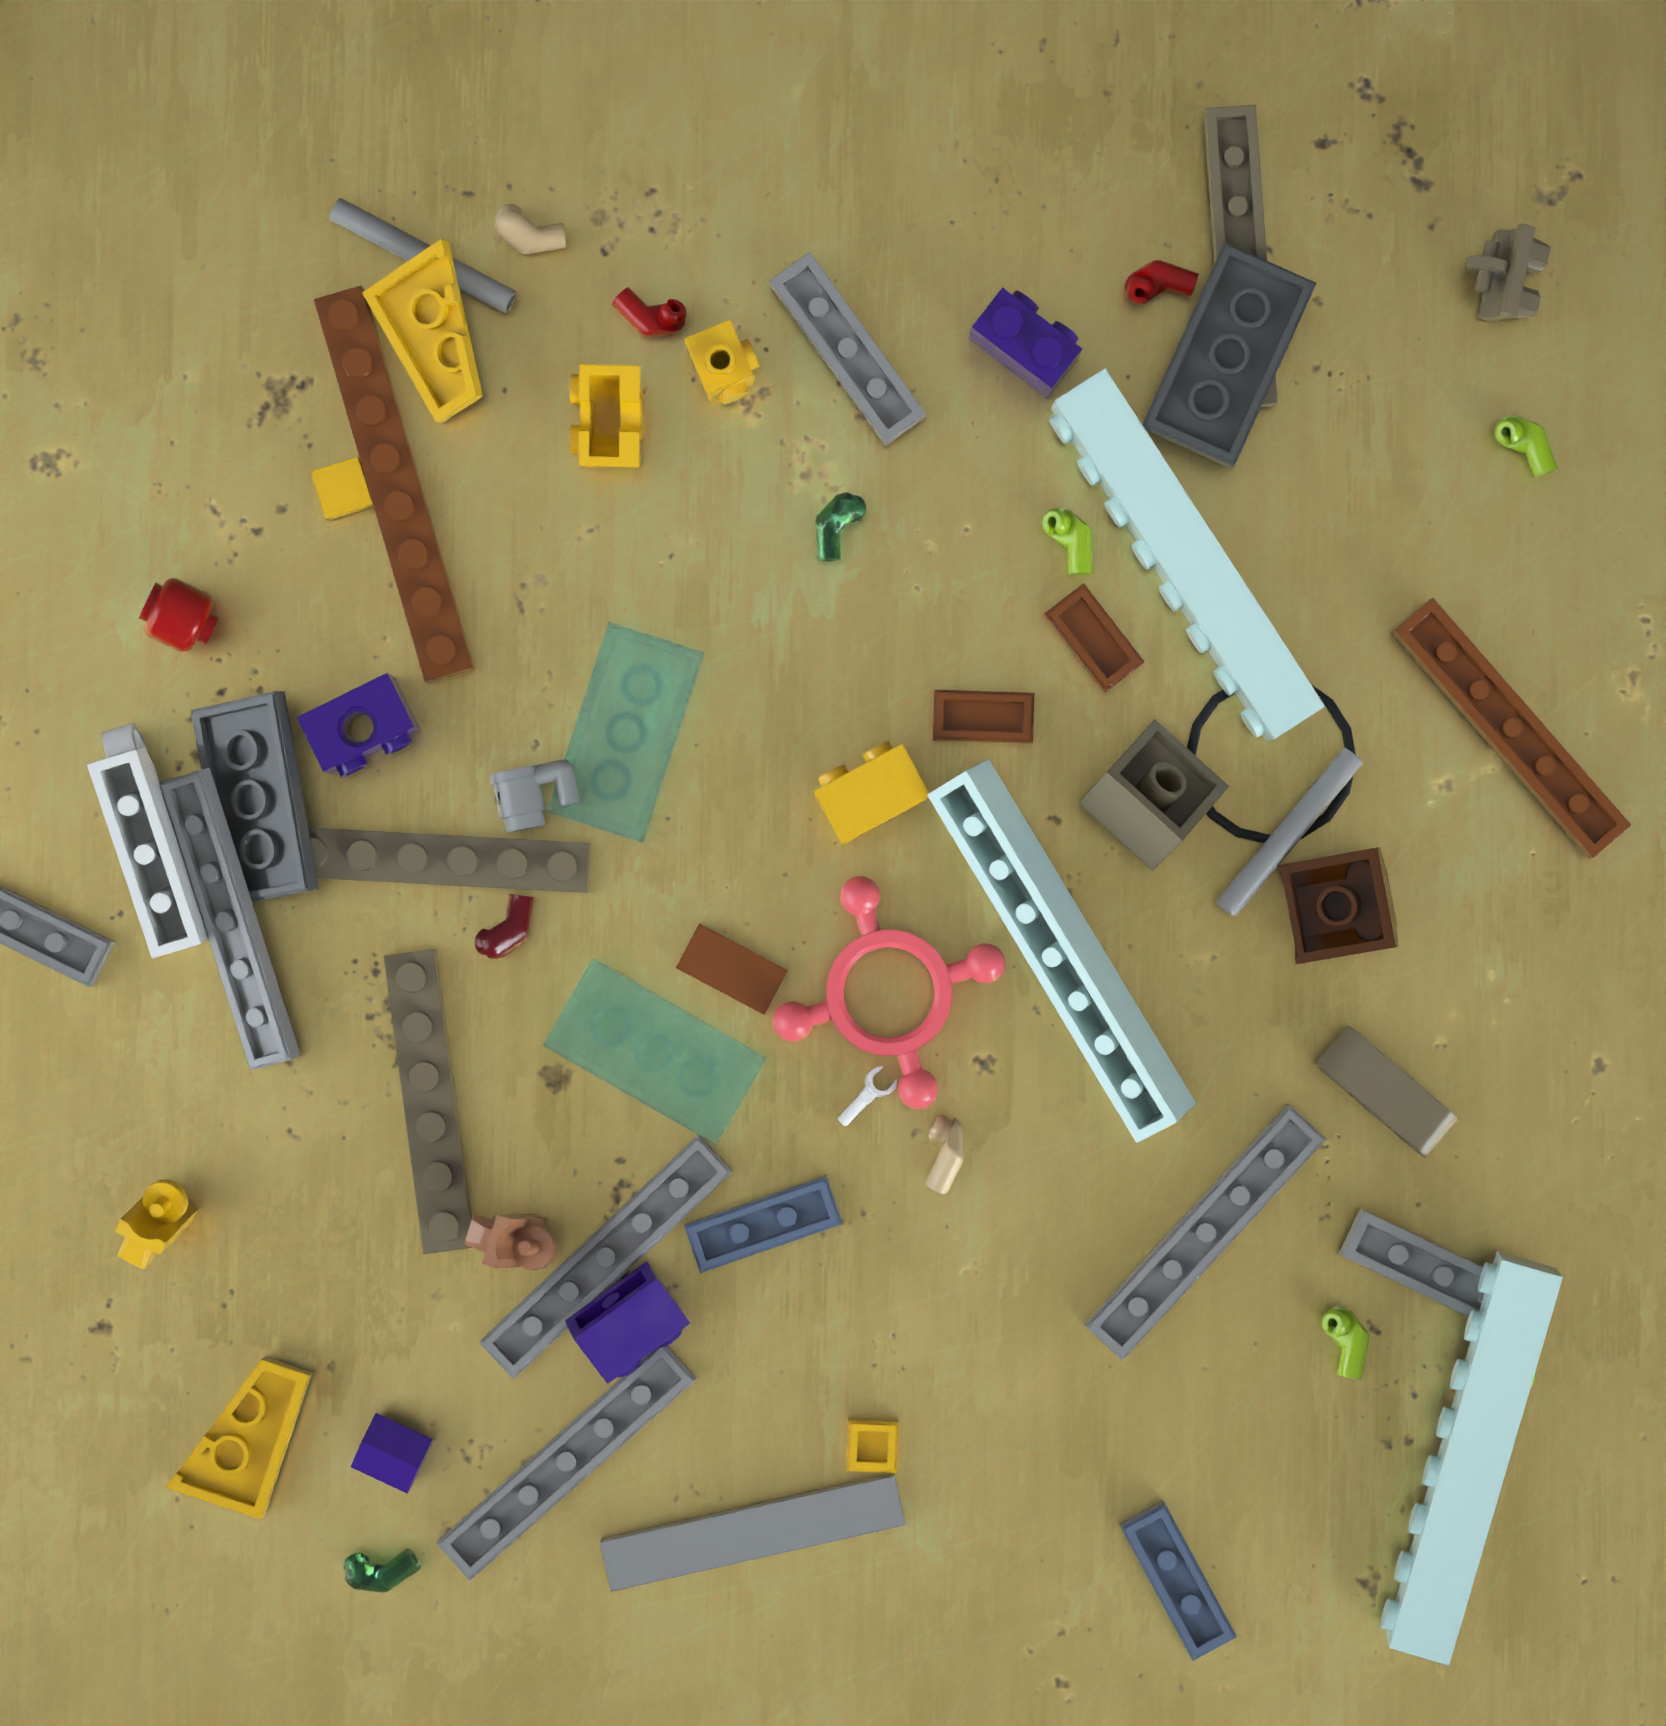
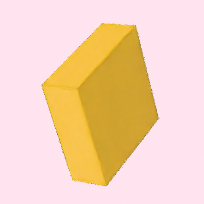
M358 456L310 471L324 517L327 521L374 507Z
M848 1418L847 1471L897 1473L898 1419Z

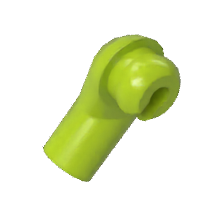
M1515 415L1505 416L1497 423L1494 430L1496 440L1507 448L1526 454L1534 478L1558 470L1546 432L1541 425Z
M1059 507L1047 511L1043 517L1042 526L1047 534L1068 550V575H1092L1091 528L1067 508Z
M1336 1306L1323 1315L1322 1328L1341 1348L1337 1375L1361 1380L1369 1343L1368 1331L1352 1311Z

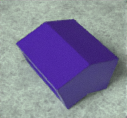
M375 1413L354 1457L351 1468L408 1494L433 1444V1439Z

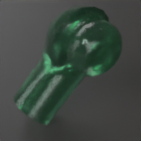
M850 492L837 494L817 515L815 520L816 561L833 562L841 560L840 532L850 522L861 521L866 514V503L861 496L852 495Z
M407 1548L385 1564L370 1563L369 1558L363 1553H354L344 1560L342 1569L346 1574L345 1581L354 1590L384 1593L421 1569V1564L413 1551Z

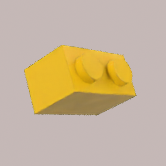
M886 741L862 754L866 763L848 772L845 765H841L818 778L822 787L814 790L813 793L842 846L929 799L927 796L929 792L903 744L892 749L889 741Z

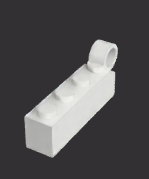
M135 723L104 731L102 740L107 758L89 763L87 767L151 957L153 959L199 945L208 938L163 797L159 784L160 780L155 765L147 752L143 737Z

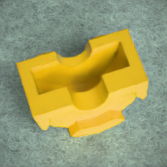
M579 364V374H571L570 402L571 405H580V425H571L570 454L579 455V466L639 468L641 462L640 440H642L643 391H640L642 373L640 366Z

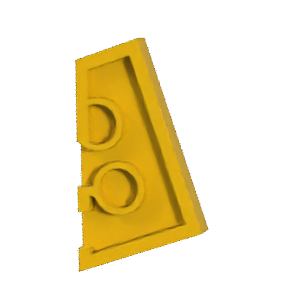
M441 238L370 286L362 294L434 420L444 423L483 397L449 240Z
M268 1357L262 1358L165 1488L261 1520L265 1516L313 1372Z

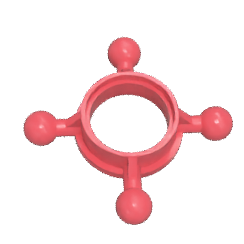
M864 876L852 877L842 886L840 901L848 913L856 916L861 937L848 944L834 961L827 980V1001L808 1007L795 1001L786 1002L775 1011L773 1015V1028L780 1038L795 1042L805 1038L811 1031L812 1026L833 1020L839 1032L856 1047L876 1055H897L903 1072V1076L898 1084L899 1097L908 1107L923 1109L935 1101L938 1094V1084L930 1072L922 1069L917 1049L934 1038L944 1025L951 1008L952 984L970 978L985 984L996 981L1004 972L1005 957L998 947L982 943L974 946L968 952L966 959L945 965L939 953L920 937L899 930H881L875 913V909L880 901L878 886L870 878ZM885 947L900 948L919 958L930 973L934 990L930 1011L923 1022L912 1031L895 1037L877 1036L862 1029L850 1016L844 1000L845 980L854 963L866 953Z

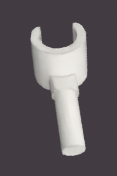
M884 1066L875 1067L867 1073L864 1082L865 1088L837 1118L845 1127L876 1097L887 1096L895 1090L897 1078L884 1091L876 1089L873 1085L874 1075Z

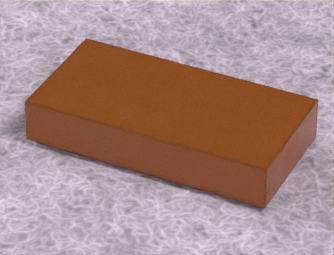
M1084 583L1043 615L1103 693H1106L1145 662Z
M934 690L932 741L1032 744L1035 693Z
M702 924L698 925L676 966L680 971L764 1015L788 971Z

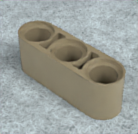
M1348 1025L1315 1062V1065L1325 1075L1424 1158L1432 1152L1459 1120L1447 1107L1398 1065Z

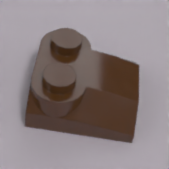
M1380 847L1278 865V870L1284 883L1294 937L1296 964L1398 947L1396 916L1388 873Z

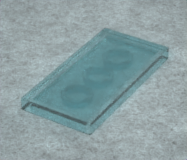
M608 623L564 758L573 767L580 802L560 806L555 785L547 810L548 813L644 843L705 655L704 652L618 624Z
M595 958L590 962L543 1044L546 1048L715 1145L718 1144L767 1058Z

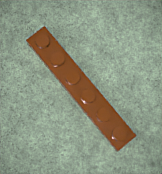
M1434 598L1428 600L1391 632L1588 858L1597 856L1631 826L1628 820Z

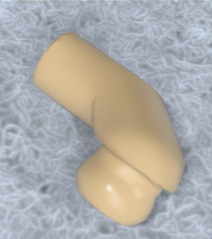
M506 204L498 209L495 228L499 236L518 252L533 254L567 248L563 223L536 227L521 214V208L517 205Z
M939 1115L935 1117L928 1137L931 1141L942 1145L925 1183L933 1191L947 1194L964 1161L963 1127L955 1118L953 1121H950L945 1116Z

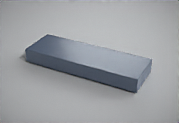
M827 1175L686 1223L684 1227L699 1271L702 1273L843 1224Z
M1163 1500L1119 1524L1193 1661L1237 1637Z

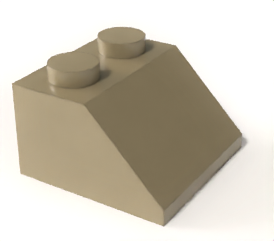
M1154 719L1078 804L1153 871L1186 838L1227 790L1229 785Z

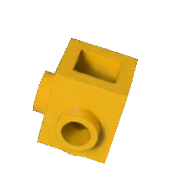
M730 319L684 338L687 352L709 403L719 399L722 405L729 404L749 393L747 387L755 384L752 370L760 366L749 339L739 341Z

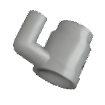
M557 760L489 775L499 819H503L506 833L545 825L543 810H546L541 789L542 784L556 782L560 806L580 802L573 767L567 760Z

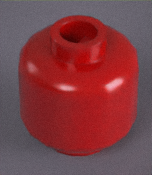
M170 578L165 581L163 586L155 582L138 619L145 621L144 632L149 638L179 652H188L195 645L196 641L204 644L208 642L219 617L210 614L213 605L210 594L177 578Z

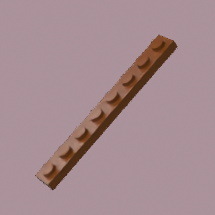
M361 285L316 298L314 302L423 678L426 683L474 670L475 667L370 306L362 294L365 289Z

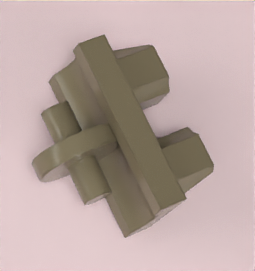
M1522 223L1518 224L1516 229L1495 231L1494 241H1485L1482 255L1467 257L1465 270L1471 274L1478 275L1475 291L1482 293L1477 318L1491 322L1505 318L1524 319L1537 314L1541 296L1539 291L1524 286L1526 272L1534 274L1544 270L1548 264L1551 247L1534 238L1536 227Z

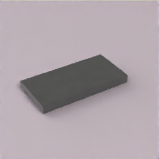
M1224 242L1142 425L1145 430L1233 469L1316 286V282Z
M285 691L269 692L191 710L201 770L206 768L211 770L252 903L319 890Z

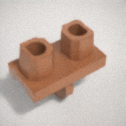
M497 1214L492 1219L481 1215H474L465 1239V1245L485 1252L482 1264L493 1268L523 1267L528 1270L543 1269L552 1263L557 1249L555 1237L550 1230L544 1227L546 1218L535 1214Z

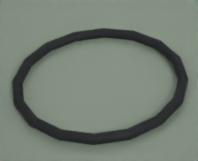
M1312 685L1342 731L1344 747L1356 755L1350 725L1334 700ZM1224 690L1219 691L1210 698L1192 724L1187 748L1194 755H1196L1203 725L1217 705L1230 697ZM1353 777L1301 839L1331 821L1350 794ZM1213 806L1206 813L1211 820L1235 837L1265 843L1271 836V834L1238 827L1217 812Z

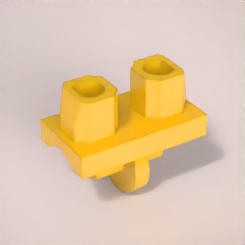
M160 1179L152 1183L144 1192L143 1197L120 1218L115 1232L125 1237L117 1254L120 1258L139 1268L145 1269L151 1263L154 1254L160 1255L193 1221L198 1209L188 1205L187 1193L181 1185L169 1179Z

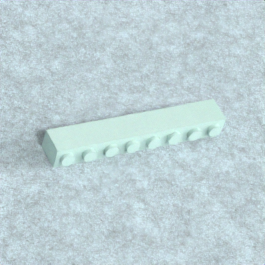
M1106 368L1054 400L1051 411L1055 416L1049 419L1054 431L1064 444L1070 441L1073 443L1082 457L1077 460L1082 474L1090 485L1094 486L1099 483L1109 500L1104 502L1108 514L1119 528L1124 525L1127 526L1136 542L1131 544L1136 557L1146 570L1153 567L1161 578L1163 584L1158 588L1165 602L1174 612L1181 609L1191 626L1186 628V632L1193 645L1201 654L1208 651L1218 666V668L1213 670V674L1221 688L1228 696L1235 693L1245 708L1240 715L1249 731L1256 738L1263 735L1266 742H1269L1324 708L1325 705Z
M987 759L927 794L1135 1142L1138 1143L1178 1122L1196 1104L1195 1100L991 761Z
M1499 1251L1496 1252L1493 1264L1489 1262L1484 1264L1478 1285V1292L1484 1293L1480 1311L1472 1310L1470 1312L1464 1333V1340L1470 1341L1465 1361L1457 1359L1451 1376L1450 1388L1456 1390L1451 1409L1443 1407L1437 1424L1436 1437L1442 1438L1437 1457L1429 1455L1423 1472L1422 1485L1428 1486L1423 1505L1415 1503L1410 1516L1408 1533L1414 1534L1409 1553L1401 1551L1394 1574V1580L1400 1582L1395 1600L1387 1599L1381 1617L1380 1628L1386 1630L1388 1645L1391 1649L1447 1666L1450 1665L1563 1276L1555 1267Z

